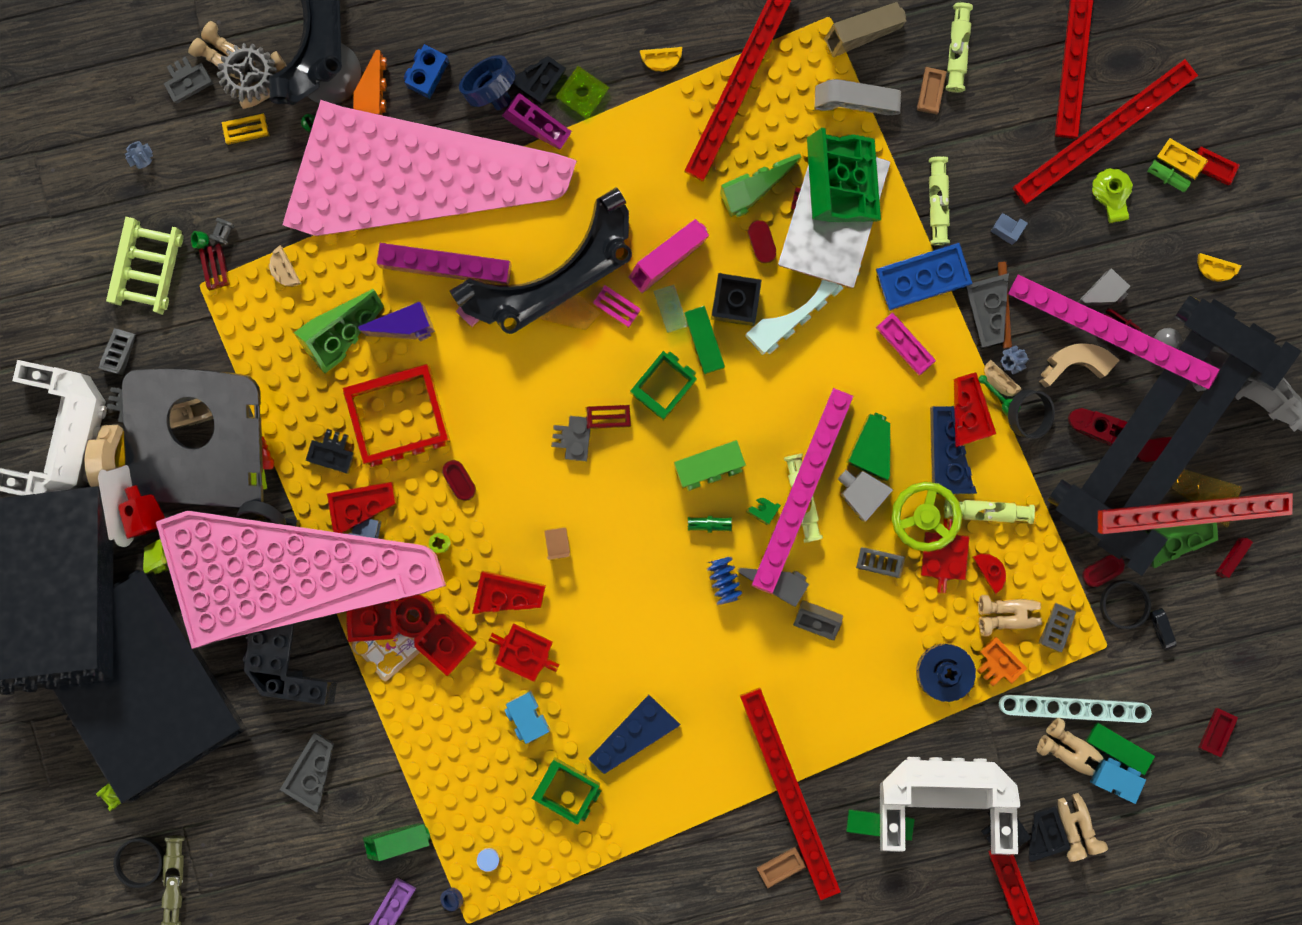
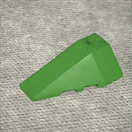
M800 153L778 161L772 165L773 168L770 170L768 167H763L757 170L752 177H749L747 173L722 184L720 195L730 217L734 215L741 217L747 214L749 208L800 162Z
M371 289L310 320L295 331L294 334L304 350L318 367L326 373L340 363L347 355L345 352L352 343L356 344L359 340L358 336L361 331L358 326L373 321L384 305L376 291Z

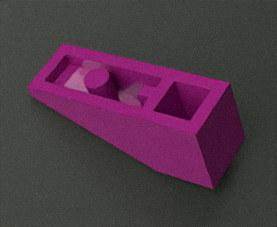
M520 93L512 99L502 114V117L517 128L559 150L572 132Z

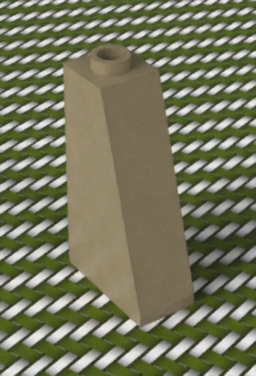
M898 2L836 22L832 25L824 40L834 58L901 29L906 22L905 11L899 7Z

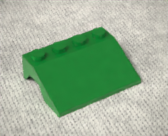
M820 128L808 136L807 149L812 219L826 222L880 221L875 139L855 134L844 137L826 135L825 128Z

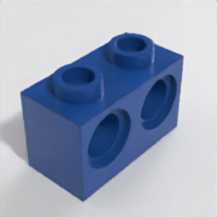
M424 44L422 49L417 50L412 68L407 69L404 75V83L407 88L430 99L450 61L447 55ZM430 57L435 58L434 64H425L426 59ZM420 76L425 77L424 83H415L416 78Z

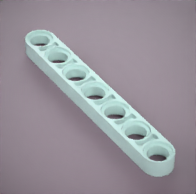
M1011 694L1004 695L999 700V708L1003 713L1018 716L1144 723L1151 718L1152 714L1150 707L1141 702ZM1009 698L1015 701V707L1011 711H1007L1004 708V702ZM1029 700H1034L1037 703V708L1033 712L1026 710L1025 705ZM1051 701H1056L1059 705L1056 713H1050L1047 709ZM1074 702H1077L1081 708L1080 712L1076 715H1072L1069 711L1070 705ZM1094 704H1100L1102 707V713L1099 716H1094L1091 713V707ZM1117 705H1121L1124 708V714L1121 717H1115L1113 714V708ZM1139 706L1144 707L1146 710L1145 716L1141 719L1135 716V710Z

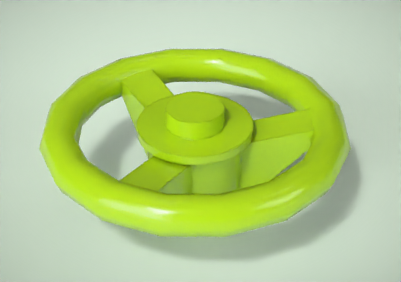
M921 482L909 486L900 493L893 505L891 519L895 533L904 544L914 550L930 552L942 549L954 540L961 528L962 511L959 501L951 490L939 483ZM927 490L925 502L916 508L914 516L901 520V509L905 501L914 493ZM937 493L944 496L951 505L954 516L950 530L939 522L940 512L934 506ZM917 525L924 530L934 529L943 538L931 543L918 542L909 537L904 528Z

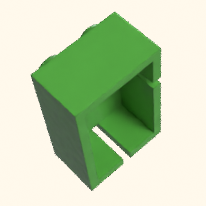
M737 440L674 462L682 489L687 487L688 491L700 487V482L706 480L708 484L722 479L721 475L728 473L729 477L742 472V468L746 466Z

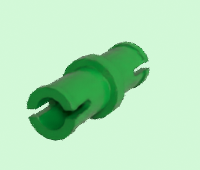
M688 517V531L702 530L707 531V533H712V531H732V517Z

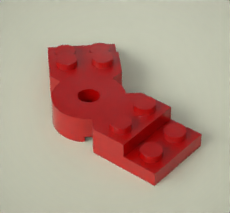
M422 594L346 611L348 642L390 640L400 633L403 636L414 638V647L446 676L450 675L477 644L446 613L437 614L434 603ZM412 609L417 610L419 613V619L416 622L409 619V612Z

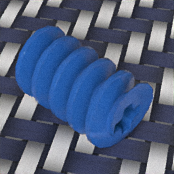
M732 557L707 562L712 563L707 568V571L714 572L709 577L710 580H717L712 585V588L719 589L714 596L722 598L717 602V605L739 600L737 597L742 594V591L735 590L740 583L732 581L738 577L737 574L730 573L735 568L734 565H728L733 560Z

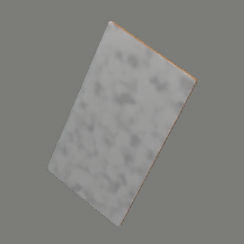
M876 157L880 199L890 161ZM809 164L778 266L854 288L873 221L826 222L812 219Z

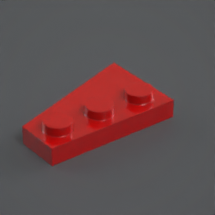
M974 372L955 378L956 447L995 435L996 431L977 373Z

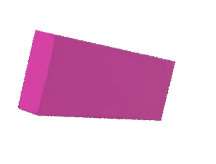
M893 312L876 327L919 376L936 361Z

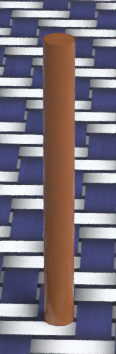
M998 262V276L1007 274L1006 262ZM1007 288L1003 349L1012 347Z

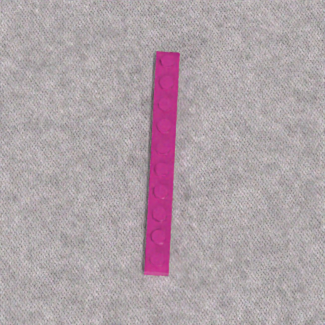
M1017 275L1008 293L1014 298L1210 390L1220 369L1023 276Z
M833 388L751 586L773 594L852 401V395Z

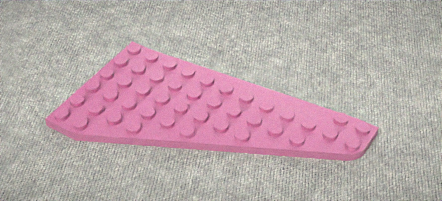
M321 100L282 225L315 236L552 201L562 197L567 192L577 160L551 152L341 107Z
M185 511L156 522L192 649L220 640L423 594L446 586L437 555L432 549L424 545L194 511Z

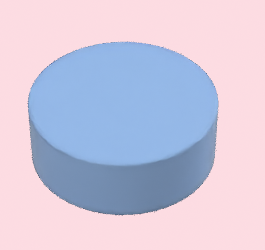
M492 848L483 849L477 857L479 868L487 872L494 870L499 864V854Z

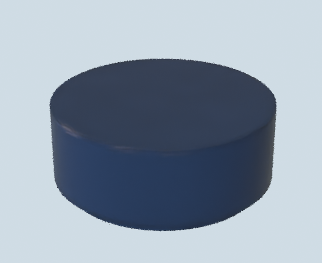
M451 887L441 894V904L446 910L455 911L462 906L463 896L458 889Z

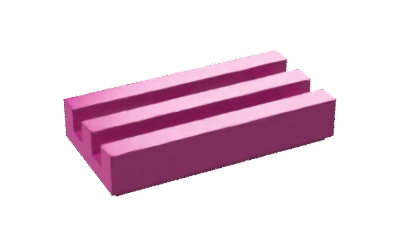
M604 285L602 291L593 302L595 306L628 328L641 311L639 307L606 285ZM607 292L608 294H610L611 296H613L614 298H616L617 300H619L620 302L634 310V313L632 314L631 312H629L628 310H626L625 308H623L622 306H620L619 304L605 296V293ZM601 299H603L604 301H606L607 303L621 311L630 319L628 321L625 320L620 315H618L617 313H615L614 311L600 303Z

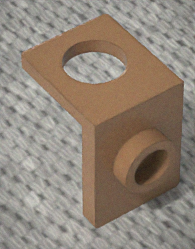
M566 527L545 530L548 551L547 559L570 557Z

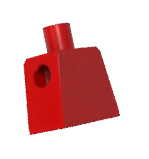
M137 485L124 489L128 501L120 504L118 508L127 539L158 531L156 522L166 518L155 497L152 494L141 496Z

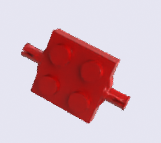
M944 519L943 526L950 530L953 519H949V523L948 519ZM925 532L924 543L935 542L943 537L939 533ZM956 535L954 540L942 549L930 552L923 551L921 575L938 579L937 593H941V588L942 593H946L947 580L966 579L969 536Z
M513 623L509 634L504 638L492 633L488 640L500 646L495 664L533 682L536 681L539 672L544 667L556 673L560 665L548 659L553 641Z

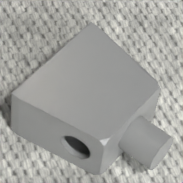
M845 470L837 479L847 487L841 496L863 522L869 519L893 491V489L863 471L855 478Z

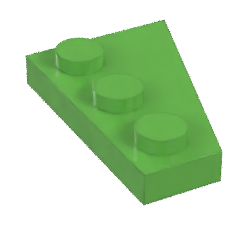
M1217 523L1156 529L1167 536L1168 540L1152 561V567L1156 568L1169 560L1179 558L1187 552L1195 551L1217 541Z

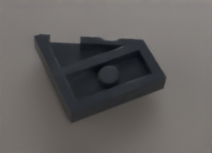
M547 56L539 60L537 64L530 65L524 71L517 74L512 85L542 105L565 73L566 68Z
M1055 805L1033 813L1028 854L1030 862L1071 849Z

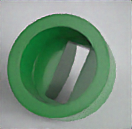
M306 114L302 117L301 125L305 131L311 132L312 127H309L306 119L309 118L313 124L315 115Z
M194 231L192 233L191 245L193 248L202 249L208 245L209 236L201 231Z

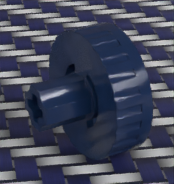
M491 56L477 63L464 75L459 84V91L473 107L492 103L496 110H502L512 101L506 91L513 84L516 74L504 56Z
M943 643L928 648L921 655L916 667V676L920 687L927 695L943 702H952L963 698L969 693L976 678V668L970 655L965 650L952 644ZM947 669L951 671V678L945 677Z

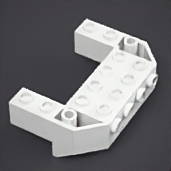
M17 360L13 377L14 382L49 389L48 393L61 396V401L44 473L30 471L27 474L0 468V491L22 496L86 487L88 479L85 471V450L88 440H96L101 428V421L105 418L107 412L106 401L90 376Z
M907 757V760H904L880 783V851H905V807L990 809L991 854H1018L1017 808H1020L1018 787L995 762H987V759H973V762H966L964 758H951V761H943V758L932 757L929 758V761L921 760L920 757Z

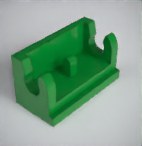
M759 498L756 501L762 505H759L758 508L751 506L746 513L768 525L781 505L778 503L774 504L765 498Z

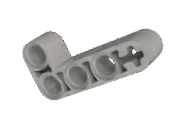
M828 80L815 86L814 108L816 110L828 111L841 107L883 115H898L901 109V91L845 80Z

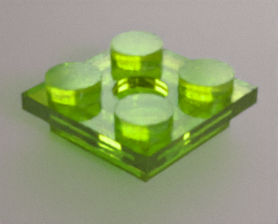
M577 66L556 95V98L588 119L610 88ZM586 87L589 92L586 96L581 97L577 95V89Z

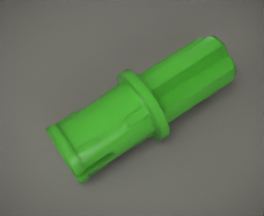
M1156 160L1153 161L1147 171L1163 180L1164 184L1167 182L1182 192H1185L1191 183L1190 180L1174 172V168L1169 169Z

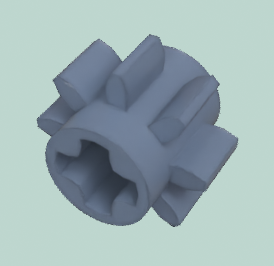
M137 141L126 148L128 153L125 154V159L130 167L136 165L138 169H141L152 162L150 157L153 154L148 144L142 145L140 141Z
M1013 346L1003 351L1004 356L1000 361L1004 370H1011V373L1015 374L1027 368L1025 364L1029 358L1024 349L1018 350L1017 346Z

